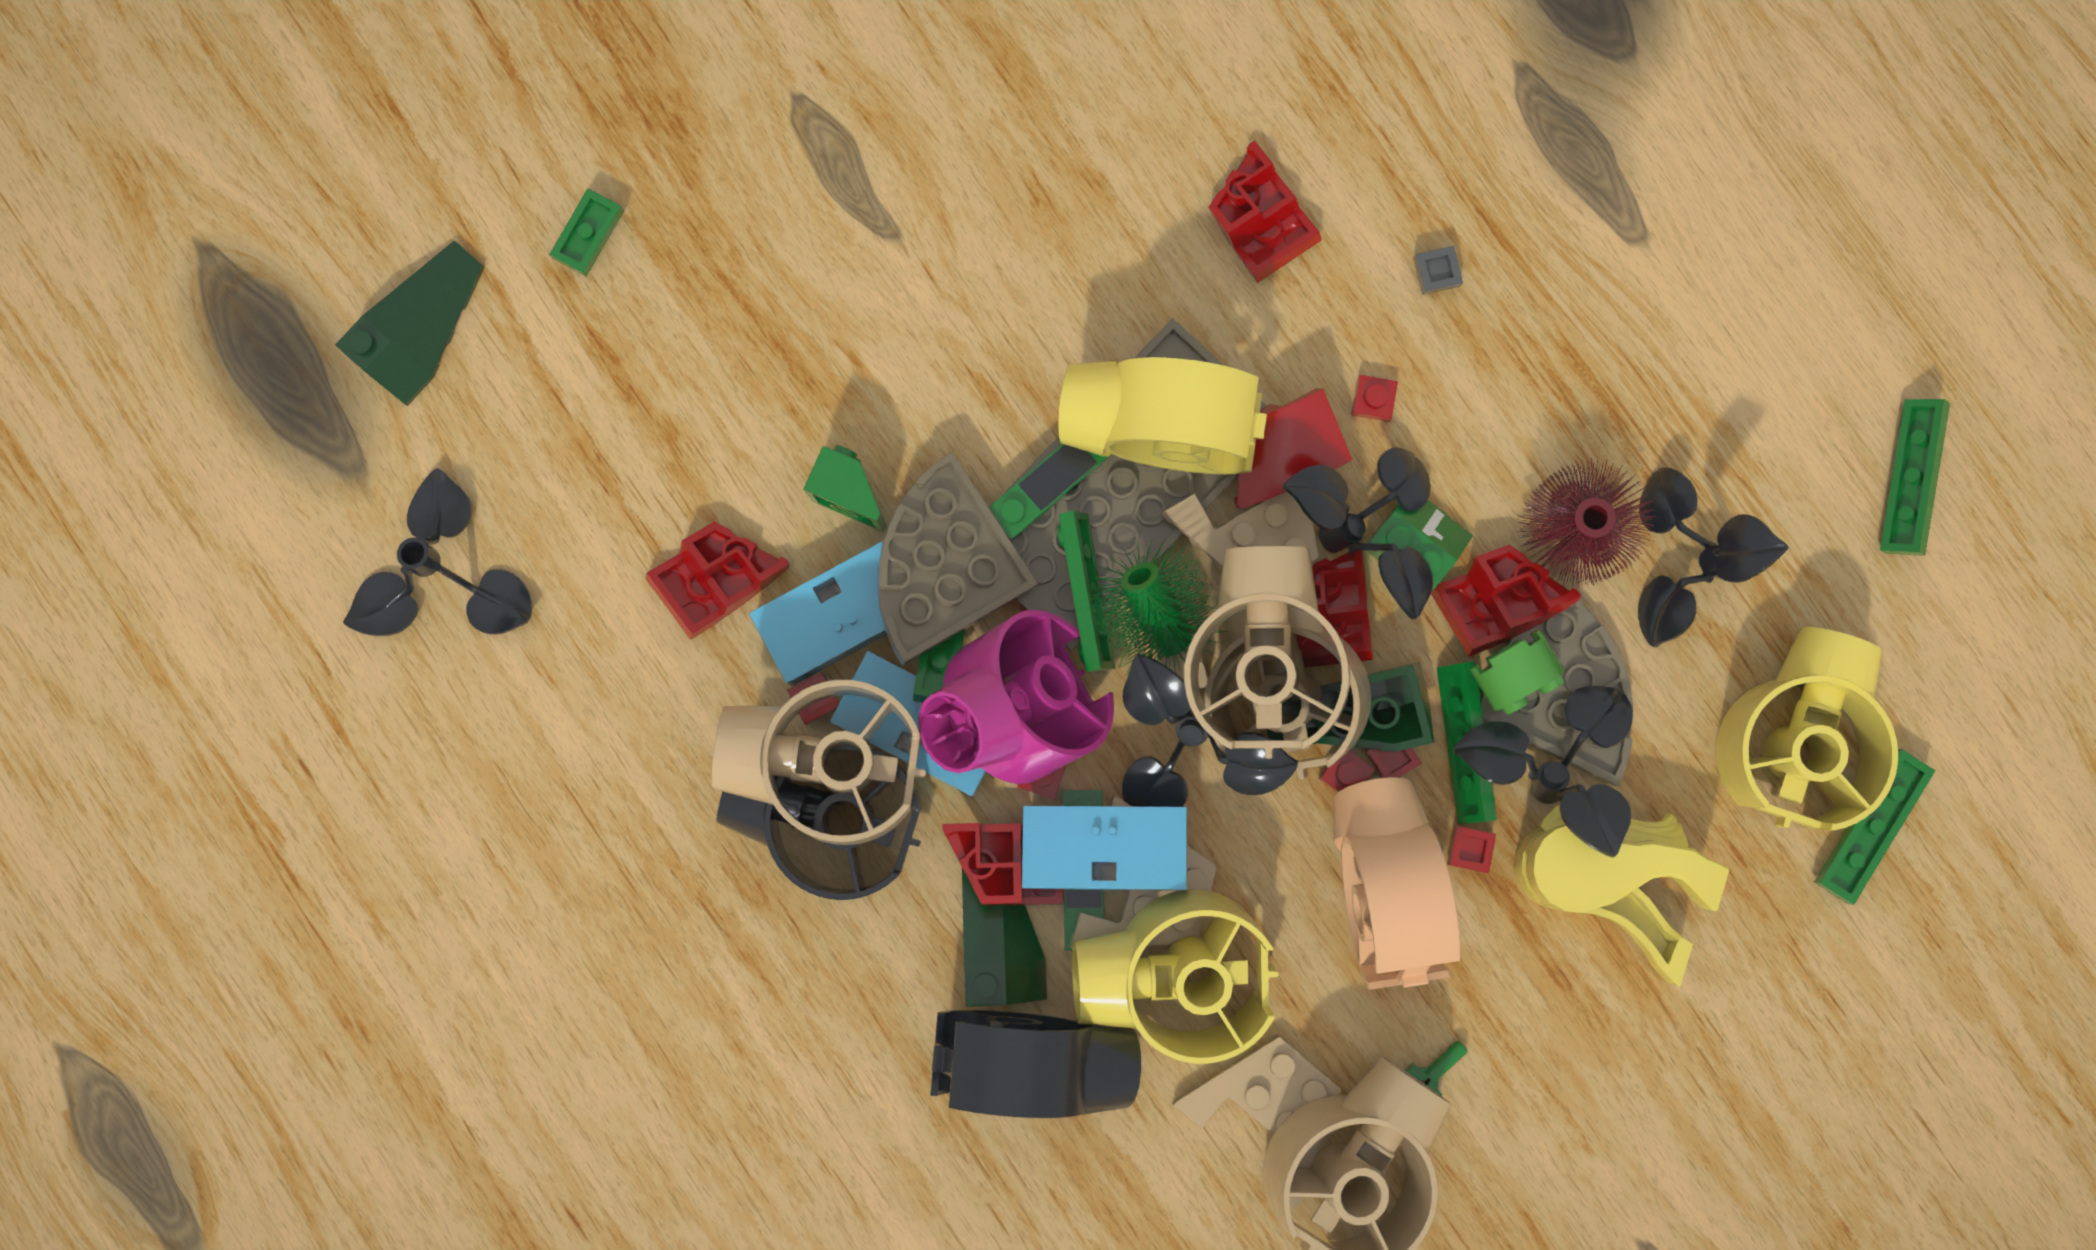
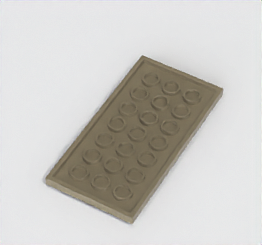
M1173 318L1135 357L1179 358L1223 365ZM1261 401V407H1260V409H1262V408H1264V407L1267 406V405L1264 404L1262 401ZM1059 437L1031 464V466L1004 492V494L1010 488H1012L1017 482H1019L1024 476H1026L1032 469H1034L1039 463H1041L1046 457H1048L1053 451H1055L1060 445H1062ZM1112 455L1011 542L1038 583L1033 590L1016 600L1026 610H1041L1055 614L1079 630L1065 548L1061 546L1058 539L1059 514L1070 511L1088 513L1099 578H1122L1121 575L1105 569L1109 568L1124 574L1127 570L1121 565L1127 566L1129 569L1132 567L1128 557L1135 566L1137 565L1136 556L1139 564L1138 547L1140 563H1144V557L1146 560L1147 547L1148 550L1150 547L1147 562H1151L1163 543L1156 560L1157 562L1183 535V532L1173 523L1170 524L1161 512L1193 494L1196 495L1205 511L1238 477V474H1204L1170 470L1136 463ZM1100 579L1101 586L1115 583ZM1121 584L1104 586L1101 588L1119 587L1121 586ZM1106 592V593H1103L1102 595L1104 596V595H1108V594H1111V593H1114V592ZM1080 636L1067 643L1065 647L1072 651L1081 641Z

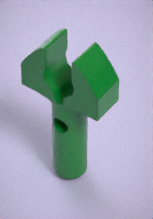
M1455 1041L1428 1067H1417L1412 1062L1405 1071L1418 1080H1426L1425 1085L1442 1096V1093L1438 1090L1439 1079L1467 1054V1048L1462 1042Z

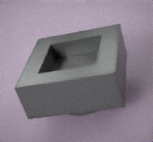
M1454 246L1419 253L1413 258L1422 295L1457 288L1463 284Z

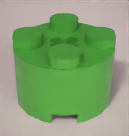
M1541 629L1530 633L1534 639L1533 641L1527 643L1525 639L1522 641L1519 638L1485 658L1489 666L1483 670L1478 664L1469 669L1494 711L1502 709L1504 713L1509 715L1527 705L1528 701L1525 697L1536 690L1546 694L1564 683L1561 675L1566 670Z

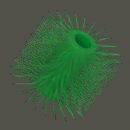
M1163 543L1151 562H1147L1150 547L1149 550L1147 547L1146 560L1144 557V563H1140L1138 547L1139 564L1136 556L1137 565L1135 566L1128 557L1132 567L1127 569L1121 565L1127 570L1124 574L1109 568L1105 569L1121 575L1122 578H1095L1115 582L1097 587L1121 584V586L1098 588L1111 590H1100L1105 592L1097 595L1106 592L1114 593L1097 597L1108 596L1104 599L1089 600L1097 601V603L1104 600V603L1100 605L1108 602L1106 606L1101 607V610L1095 611L1100 614L1107 612L1104 615L1111 614L1102 618L1101 622L1103 623L1101 625L1104 624L1107 627L1111 624L1114 627L1113 629L1123 626L1111 632L1113 629L1108 630L1110 632L1107 633L1109 634L1107 637H1118L1115 640L1119 639L1114 642L1117 643L1115 644L1117 646L1113 647L1114 649L1120 648L1119 650L1124 647H1128L1124 652V657L1127 655L1131 656L1138 652L1137 654L1142 652V655L1146 656L1148 654V657L1152 658L1157 653L1154 659L1157 658V661L1159 660L1160 662L1162 657H1166V666L1169 657L1173 656L1176 673L1174 655L1178 666L1177 654H1180L1185 663L1181 652H1188L1187 647L1190 646L1194 637L1192 633H1196L1204 622L1199 621L1206 620L1209 616H1203L1209 614L1210 610L1217 609L1215 608L1217 605L1212 607L1208 604L1202 607L1203 603L1212 596L1203 594L1206 591L1199 594L1202 590L1198 587L1208 583L1202 581L1197 583L1198 580L1194 581L1196 575L1199 574H1197V568L1192 571L1187 570L1191 566L1190 564L1187 566L1184 563L1177 566L1183 562L1178 563L1183 558L1181 555L1175 561H1173L1175 559L1173 558L1166 566L1167 560L1172 556L1169 558L1165 557L1156 566L1172 546L1157 562L1156 560ZM1171 565L1167 570L1163 571L1165 567Z

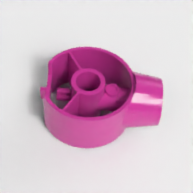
M1026 610L1013 615L957 651L946 668L943 687L932 693L922 703L918 715L920 737L925 750L932 760L947 771L962 773L982 768L1000 780L1015 784H1027L1035 782L1097 749L1110 732L1114 716L1113 693L1110 692L1093 701L1081 679L1085 671L1083 669L1077 671L1067 653L1065 645L1080 636L1079 630L1055 614L1041 610Z

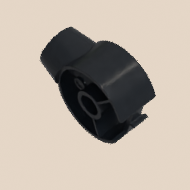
M850 746L840 747V748H838V749H836V750L833 751V752H840V751H858V752H860V751L857 750L856 748H853V747H850ZM870 748L872 755L887 756ZM897 764L896 778L899 776L906 786L907 773ZM775 776L779 795L788 811L801 824L812 830L835 835L830 829L828 820L832 808L839 802H850L860 810L854 794H833L806 785L804 787L791 783L792 780L789 777ZM883 781L865 798L861 796L873 828L881 825L886 820L875 817L870 802L892 782ZM914 785L912 795L913 811L894 871L885 879L871 886H864L856 847L862 843L837 845L823 842L833 849L847 850L855 889H835L824 886L807 877L794 865L786 853L779 830V821L791 824L783 818L772 804L722 792L716 821L726 828L767 846L779 869L799 888L818 897L850 900L868 896L881 890L902 873L909 846L919 847L921 844L920 840L913 838V833L922 810V804ZM863 815L862 829L859 833L869 831ZM896 827L885 835L871 840V842L890 847Z
M948 1010L937 1012L930 1096L950 1093L949 1108L1008 1117L1063 1118L1129 1108L1135 1101L1141 1078V1051L1138 1037L1133 1028L1078 1024L1077 1020L1008 1011Z

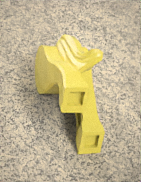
M1557 805L1539 823L1538 828L1523 838L1515 853L1514 872L1519 887L1530 900L1539 905L1567 912L1594 914L1605 917L1619 925L1639 945L1651 966L1667 983L1681 987L1693 944L1683 938L1668 924L1651 899L1639 887L1653 878H1671L1684 889L1691 900L1701 909L1717 911L1728 877L1729 867L1704 857L1696 849L1688 848V841L1683 827L1672 813L1668 812L1658 822H1643L1631 819L1620 850L1616 857L1612 858L1594 850L1575 836L1563 822L1560 815V805Z

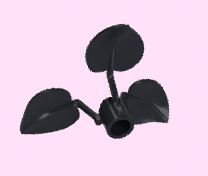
M1399 447L1388 449L1382 453L1377 463V472L1381 483L1390 492L1357 515L1348 513L1350 507L1345 503L1348 497V486L1342 476L1333 468L1326 465H1314L1302 469L1290 477L1283 484L1282 488L1296 500L1305 515L1320 528L1319 539L1322 546L1331 553H1337L1345 548H1348L1350 553L1358 550L1386 551L1378 559L1381 578L1397 604L1411 620L1419 617L1430 597L1433 587L1432 572L1424 557L1411 547H1406L1399 551L1395 544L1359 542L1366 531L1363 519L1391 502L1394 498L1408 512L1416 511L1426 504L1430 495L1431 485L1429 474L1420 459L1415 457L1414 453Z
M1668 467L1659 468L1651 476L1641 496L1645 497L1640 499V504L1645 503L1646 505H1643L1644 507L1640 506L1639 511L1649 513L1639 512L1644 514L1639 515L1656 516L1640 517L1641 521H1647L1642 522L1643 524H1649L1644 526L1649 527L1647 529L1654 531V533L1664 534L1676 526L1680 532L1704 546L1705 550L1699 556V566L1703 574L1681 578L1677 584L1672 578L1662 575L1652 580L1646 586L1638 605L1639 625L1646 641L1652 647L1657 648L1667 641L1678 638L1691 626L1697 612L1696 600L1691 591L1684 589L1685 586L1699 582L1711 583L1714 577L1731 583L1747 581L1769 568L1789 548L1763 521L1746 514L1732 517L1722 526L1717 536L1718 545L1688 528L1682 520L1689 518L1695 513L1698 501L1697 493L1692 482L1683 473Z
M436 468L421 483L408 508L407 525L411 534L416 538L406 539L397 550L398 562L403 566L400 571L405 576L406 584L400 576L391 572H379L370 576L359 587L343 623L357 632L371 636H390L404 631L412 624L418 614V605L409 596L415 589L413 573L420 577H427L437 571L475 593L467 603L466 614L470 624L485 634H504L527 624L532 617L533 606L530 593L524 583L508 571L490 570L486 572L481 579L479 587L440 564V554L430 545L437 544L440 536L452 538L459 535L469 524L472 515V505L467 494L442 470Z
M1142 654L1135 656L1123 688L1122 697L1126 710L1134 719L1147 725H1158L1165 719L1170 724L1178 722L1176 734L1179 740L1165 767L1158 759L1152 756L1141 757L1128 767L1122 783L1123 800L1130 806L1183 807L1188 797V785L1182 775L1171 770L1174 768L1186 745L1198 746L1205 742L1207 738L1210 739L1218 761L1222 764H1227L1223 773L1224 782L1231 789L1241 794L1262 795L1282 786L1296 771L1298 761L1288 755L1282 748H1274L1273 758L1271 759L1266 758V750L1264 748L1229 749L1226 747V755H1224L1213 737L1206 732L1196 719L1187 699L1184 680L1166 665ZM1242 732L1233 737L1235 740H1272L1257 732Z
M1586 686L1575 690L1569 696L1564 707L1565 718L1572 728L1581 731L1561 763L1546 762L1537 769L1534 757L1525 753L1529 745L1527 734L1519 727L1508 722L1494 721L1479 725L1466 733L1456 744L1453 751L1454 754L1463 759L1480 777L1495 784L1507 785L1518 781L1524 775L1528 764L1530 771L1528 778L1533 780L1531 785L1533 796L1544 804H1553L1560 801V815L1568 829L1594 850L1612 858L1616 857L1631 823V808L1628 801L1619 791L1603 784L1593 785L1587 791L1581 784L1567 788L1570 782V774L1567 767L1587 737L1599 747L1609 748L1619 744L1627 736L1632 725L1633 710L1624 692L1613 687Z

